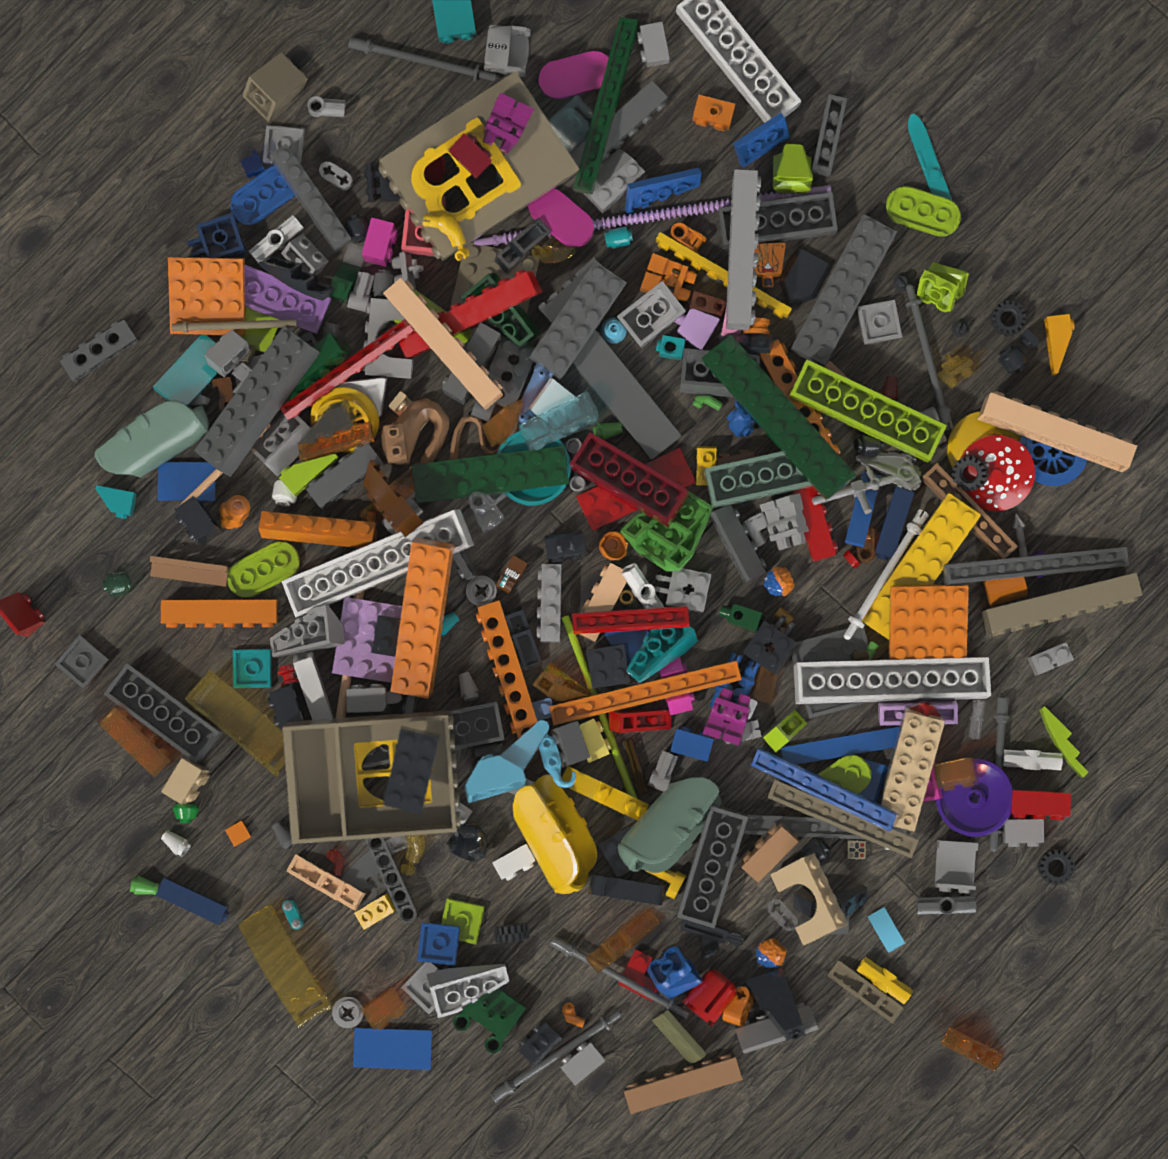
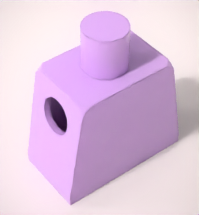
M691 308L687 315L682 314L674 322L680 325L677 334L682 339H685L694 349L703 350L720 319Z

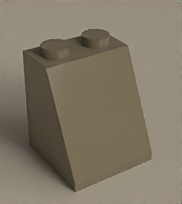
M280 53L249 76L242 96L270 122L304 89L307 78L301 70H298L292 64L288 57Z

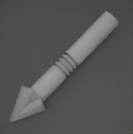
M1016 514L1012 528L1016 530L1020 557H1028L1025 547L1026 543H1024L1023 527L1025 524Z

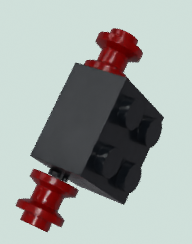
M291 664L281 666L280 671L277 672L278 675H282L284 680L281 683V687H288L269 692L270 697L267 698L270 708H273L276 714L273 716L275 726L280 728V730H283L286 722L306 721L296 687H294V683L299 682V679L295 678L293 673L295 668Z

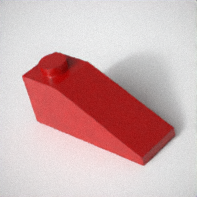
M626 709L609 712V730L618 733L671 729L669 709Z

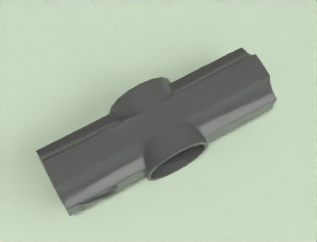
M975 896L916 898L917 915L976 913ZM944 900H949L951 907L944 911L941 904Z

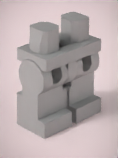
M800 494L786 496L760 505L761 511L765 512L767 518V528L771 535L769 536L770 541H776L779 550L791 547L789 537L792 538L794 546L806 543L804 532L809 530L808 526H806L805 517L802 514L804 509Z

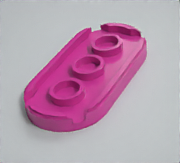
M590 51L549 62L540 71V89L545 95L557 100L599 90L609 58L601 52Z
M555 188L528 205L532 218L534 220L539 218L551 230V234L566 246H583L593 237L594 224L591 217Z

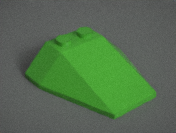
M689 492L688 498L669 528L642 512L633 517L620 531L639 554L665 571H680L692 558L709 521L710 513L713 512L714 508Z

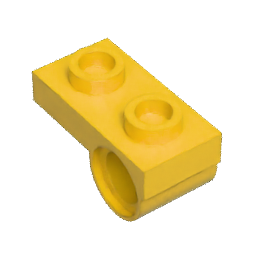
M697 446L696 485H707L704 470L705 468L716 466L717 447Z
M387 893L354 914L363 929H366L396 911V908Z

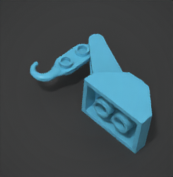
M538 721L500 756L490 754L482 757V760L478 762L466 783L465 793L468 803L524 787L526 779L523 771L538 748L545 769L551 774L558 786L566 788L575 783V772H572L570 781L565 782L561 779L560 755L554 738L548 735L549 725L546 721Z

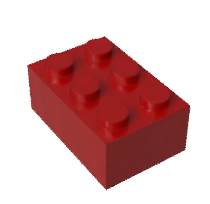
M1012 790L1010 814L1013 818H1026V814L1030 815L1032 819H1045V815L1050 816L1051 820H1065V817H1070L1071 793Z

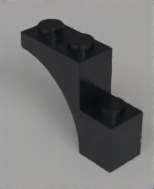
M863 884L849 890L832 891L845 917L851 915L856 909L867 903L868 887ZM804 885L794 892L793 908L812 918L817 909L816 898L813 892Z

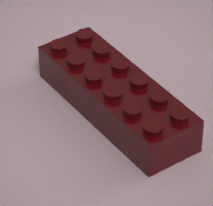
M591 432L570 463L571 470L668 528L689 496L687 489Z

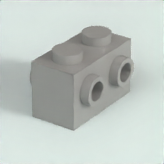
M304 234L290 241L281 253L288 261L302 264V272L313 275L320 274L329 262Z

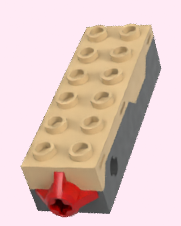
M921 701L914 706L905 705L878 803L899 813L894 827L914 832L945 723L943 714H939L935 706L929 702Z

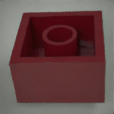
M464 133L448 149V152L477 179L492 163V154L485 147L481 150L476 145L478 141L470 133L467 136Z

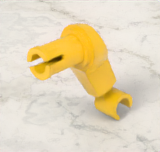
M442 214L441 216L424 215V220H430L427 222L423 221L425 227L438 228L448 236L452 247H458V251L455 253V258L458 261L463 256L464 259L469 256V249L463 247L466 241L462 228L454 218L447 214Z

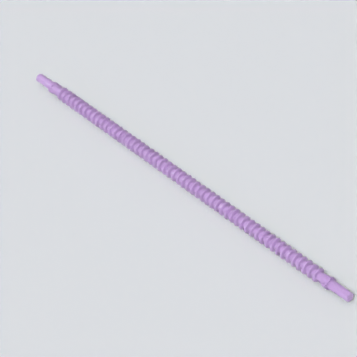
M831 186L811 187V191L806 194L777 192L773 194V192H770V194L765 193V195H762L760 193V202L830 193ZM728 198L727 201L722 199L721 202H718L716 200V203L711 201L710 204L705 202L704 205L702 203L700 205L695 203L694 206L689 204V207L684 205L683 208L678 206L677 209L672 207L671 210L669 208L667 210L662 208L661 211L658 209L656 212L651 210L650 213L645 211L644 214L640 212L639 215L637 213H634V215L629 214V216L624 214L623 217L618 215V218L613 216L612 219L607 217L606 220L604 218L602 220L597 218L596 221H593L594 230L595 228L598 230L600 228L605 229V227L610 229L611 226L616 228V225L621 227L622 224L627 226L628 223L630 225H633V223L638 224V222L643 224L644 221L648 223L649 220H652L654 222L655 219L660 221L661 218L665 220L667 217L668 219H671V217L676 218V216L681 218L682 215L687 217V214L692 216L693 213L698 215L699 212L701 214L703 212L708 214L709 211L714 213V210L718 211V208L731 206V200ZM515 231L514 234L509 232L508 235L506 233L501 236L495 234L492 237L474 240V245L486 246L494 244V246H498L501 243L507 245L519 233Z

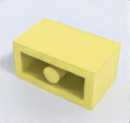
M591 719L579 725L590 758L587 759L588 763L610 754L608 750L612 748L607 738L603 740L601 732L604 730L600 721L595 722V719Z

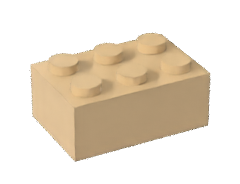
M181 758L161 792L180 804L194 802L200 793L197 790L208 781L210 777L208 772L210 770L191 759Z

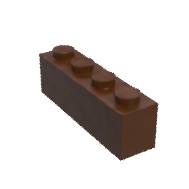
M371 459L363 485L368 490L365 494L372 502L376 500L373 504L380 512L384 510L382 515L388 523L393 522L390 526L397 534L401 532L406 538L421 526L423 522L373 459Z

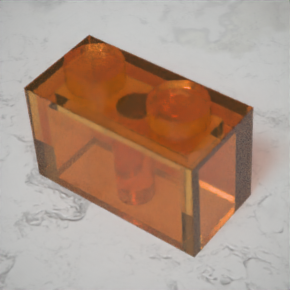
M970 757L933 765L937 787L944 791L955 790V786L962 785L963 788L972 787L975 782H979L974 758Z
M390 987L361 1007L360 1010L374 1030L377 1028L381 1030L388 1025L387 1021L393 1017L397 1019L402 1016L406 1006L394 988Z

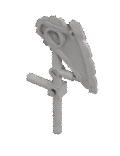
M880 452L876 456L858 455L856 460L866 467V473L870 481L863 483L862 480L852 482L851 487L839 490L827 501L853 494L854 498L858 497L864 513L869 514L872 510L865 496V490H878L879 486L890 483L897 484L900 488L905 487L909 491L920 487L921 472L919 467L914 466V463H912H916L917 459L911 454H899L896 452H887V454ZM872 469L881 472L887 477L880 479L875 477ZM821 495L812 498L813 505L827 502Z

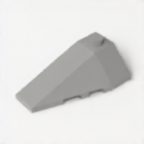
M329 605L312 608L307 611L305 616L296 619L294 624L288 628L285 627L270 638L272 657H280L345 645L343 625Z
M505 964L449 968L426 974L438 1018L458 1013L463 1010L462 1007L466 1004L478 1001V997L485 993H491L509 982Z

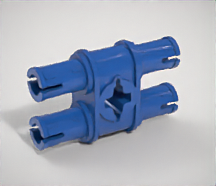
M731 652L727 663L734 662L735 653ZM737 655V658L735 660L737 661L738 666L740 664L741 659L743 658L739 655ZM751 660L748 661L743 676L741 675L742 680L737 682L742 689L735 688L732 690V686L729 683L715 686L714 689L716 691L709 706L713 707L716 697H719L723 688L734 691L732 695L734 697L732 702L738 703L740 694L749 696L752 686L755 685L754 678L760 664H754Z

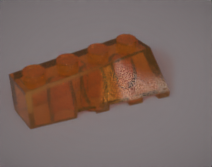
M115 706L112 707L97 723L155 778L171 761L167 758L170 754L163 747L158 749L154 745L156 741L149 734L145 736L140 732L142 727L135 720L131 723L126 718L128 714L121 707L118 709Z

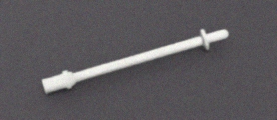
M919 509L912 522L908 523L907 534L855 617L848 618L851 624L844 634L845 639L849 640L858 627H864V624L861 622L914 535L921 532V527L929 517L927 512L923 514V510Z

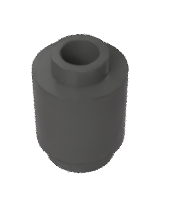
M379 270V273H375L374 297L387 299L383 293L393 285L394 278L390 271Z

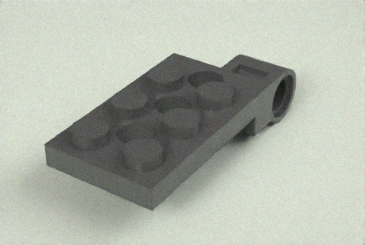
M502 337L488 370L490 373L488 377L492 382L496 380L500 384L505 396L502 399H498L487 410L476 400L471 413L472 416L489 422L496 404L514 411L534 361L528 358L535 349L534 347L529 345L519 346L510 338ZM511 356H516L519 359L516 365L508 362ZM504 373H509L512 376L509 382L501 379Z

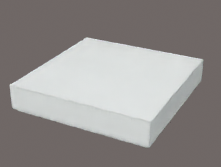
M550 378L529 407V410L554 430L559 431L580 400L554 379Z

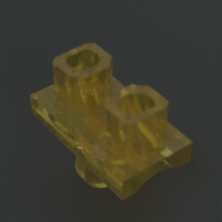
M947 354L944 356L946 362L941 365L944 370L937 375L939 380L943 381L949 388H953L959 383L955 375L961 373L963 378H968L974 374L971 366L973 362L966 356L960 359L958 355L951 357Z

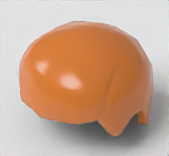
M612 531L607 532L601 537L599 550L603 557L608 560H620L627 555L628 542L621 533Z

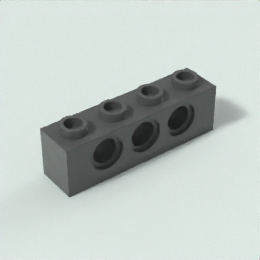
M828 95L811 172L814 174L828 177L831 174L847 98Z
M117 320L111 324V328L107 331L102 330L98 332L90 342L85 341L81 343L76 351H69L64 354L60 363L71 380L76 383L138 343L139 340L125 320ZM113 335H118V342L112 344L110 338ZM98 345H102V352L100 354H95V347ZM83 355L86 356L87 361L80 365L78 359Z

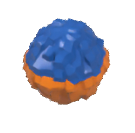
M779 566L769 571L763 584L768 592L775 596H786L795 586L790 572L785 567Z
M768 939L760 943L756 949L757 962L766 968L782 966L783 962H785L787 950L783 945L781 946L777 939Z

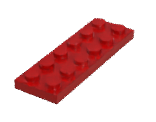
M680 448L645 464L683 488L696 483ZM600 486L576 496L592 532L638 510Z

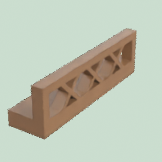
M150 556V562L152 563L151 577L227 587L230 569L227 566Z

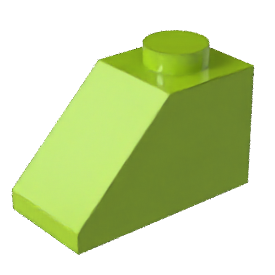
M794 709L763 738L776 752L789 742L807 722Z

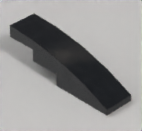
M269 256L259 262V265L273 277L304 295L320 301L333 295V287L318 283L316 275L302 272V264L274 256Z

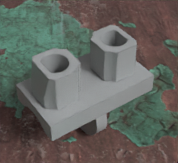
M406 252L399 253L400 256L391 259L393 269H401L402 275L394 276V283L401 278L404 282L408 280L415 288L414 279H419V272L424 271V267L418 266L417 259L412 260L411 254H406Z

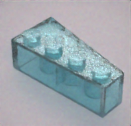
M588 391L519 425V431L530 451L534 449L539 450L551 442L599 423L598 409Z

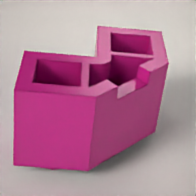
M680 657L659 670L661 679L688 673L686 664L681 663ZM693 692L666 698L670 715L693 710L691 703L695 701Z

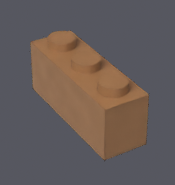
M782 822L778 825L774 824L768 830L769 834L764 839L760 838L755 843V848L751 852L747 851L741 858V868L757 882L799 842L798 837Z

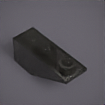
M348 399L330 404L302 435L299 441L300 444L305 442L311 444L322 436L328 438L337 431L342 430L344 432L350 430L356 418Z

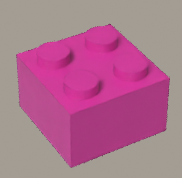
M371 218L362 251L365 262L387 267L388 262L391 263L394 254L392 245L396 244L398 240V233L394 223Z

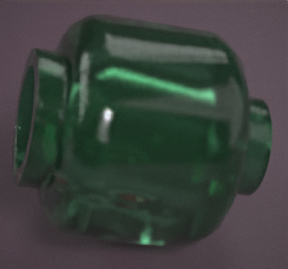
M124 571L108 573L106 580H103L104 592H108L110 597L126 596L129 590H131L129 575H126Z

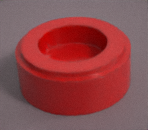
M849 550L843 554L853 568L856 569L861 565Z

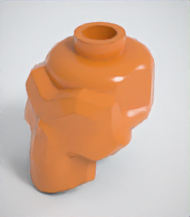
M234 495L227 502L221 503L219 508L221 526L225 529H233L243 525V521L250 512V503L244 496Z

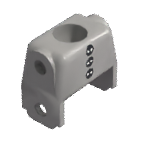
M489 26L484 70L507 76L516 71L519 77H525L529 53L528 37L531 35V30L527 27Z

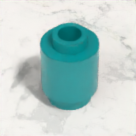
M626 226L611 229L604 233L607 248L612 247L613 249L630 245L629 241L633 240L631 229L627 230Z

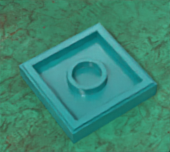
M271 649L233 650V688H272Z

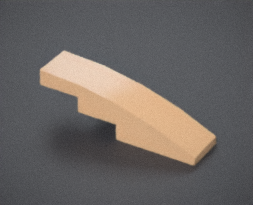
M295 854L286 870L313 888L320 890L355 911L365 896V893L297 854Z

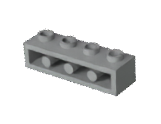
M542 564V569H538V580H542V587L538 588V599H541V607H537V618L541 619V626H537V638H541V642L560 643L561 564Z

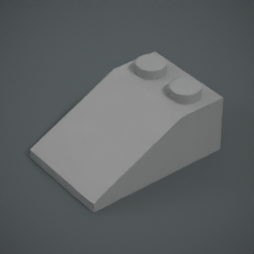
M662 281L617 317L642 349L686 311Z

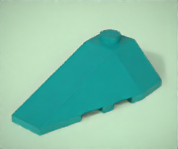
M690 626L651 629L648 636H645L644 643L640 650L636 652L626 671L639 683L643 682L684 655L698 642L695 630Z

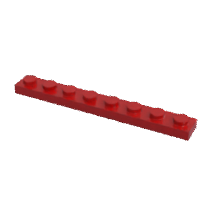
M406 319L402 320L281 406V411L288 420L297 417L304 408L315 404L318 398L329 394L335 386L346 382L349 376L360 372L369 362L377 360L384 351L391 350L398 341L409 337L410 333L414 331Z

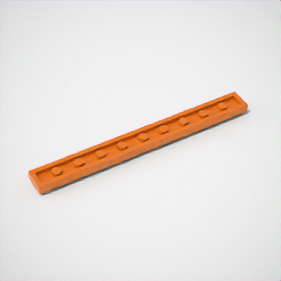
M734 661L550 706L549 708L553 725H559L742 679L738 663Z

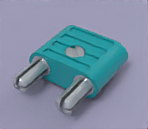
M291 899L285 901L282 904V908L291 928L294 930L302 928L304 920L296 902Z

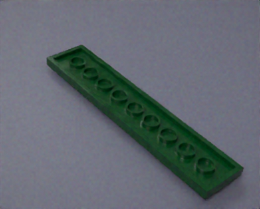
M732 335L702 357V362L826 501L856 477L853 470Z

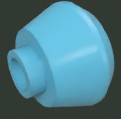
M609 318L601 326V335L608 343H619L626 336L627 329L618 318Z

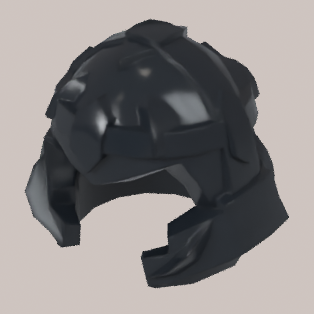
M472 822L459 826L457 832H454L453 836L446 843L449 846V852L462 859L478 862L486 857L485 846L487 837L478 823Z

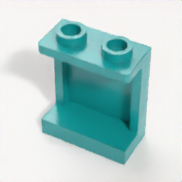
M432 0L439 42L447 44L454 42L456 39L466 41L476 36L471 0Z

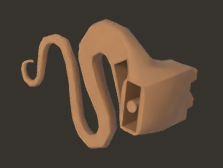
M428 398L413 401L402 412L396 422L383 426L381 446L384 459L388 465L401 466L409 464L421 428L427 421H431L435 429L420 459V464L434 462L449 430V417L439 403ZM472 415L461 417L453 433L449 460L458 459L461 432L467 422H474L478 426L480 446L485 454H497L498 449L502 445L501 440L497 437H490L496 439L499 446L494 451L489 450L486 447L484 424L481 419Z

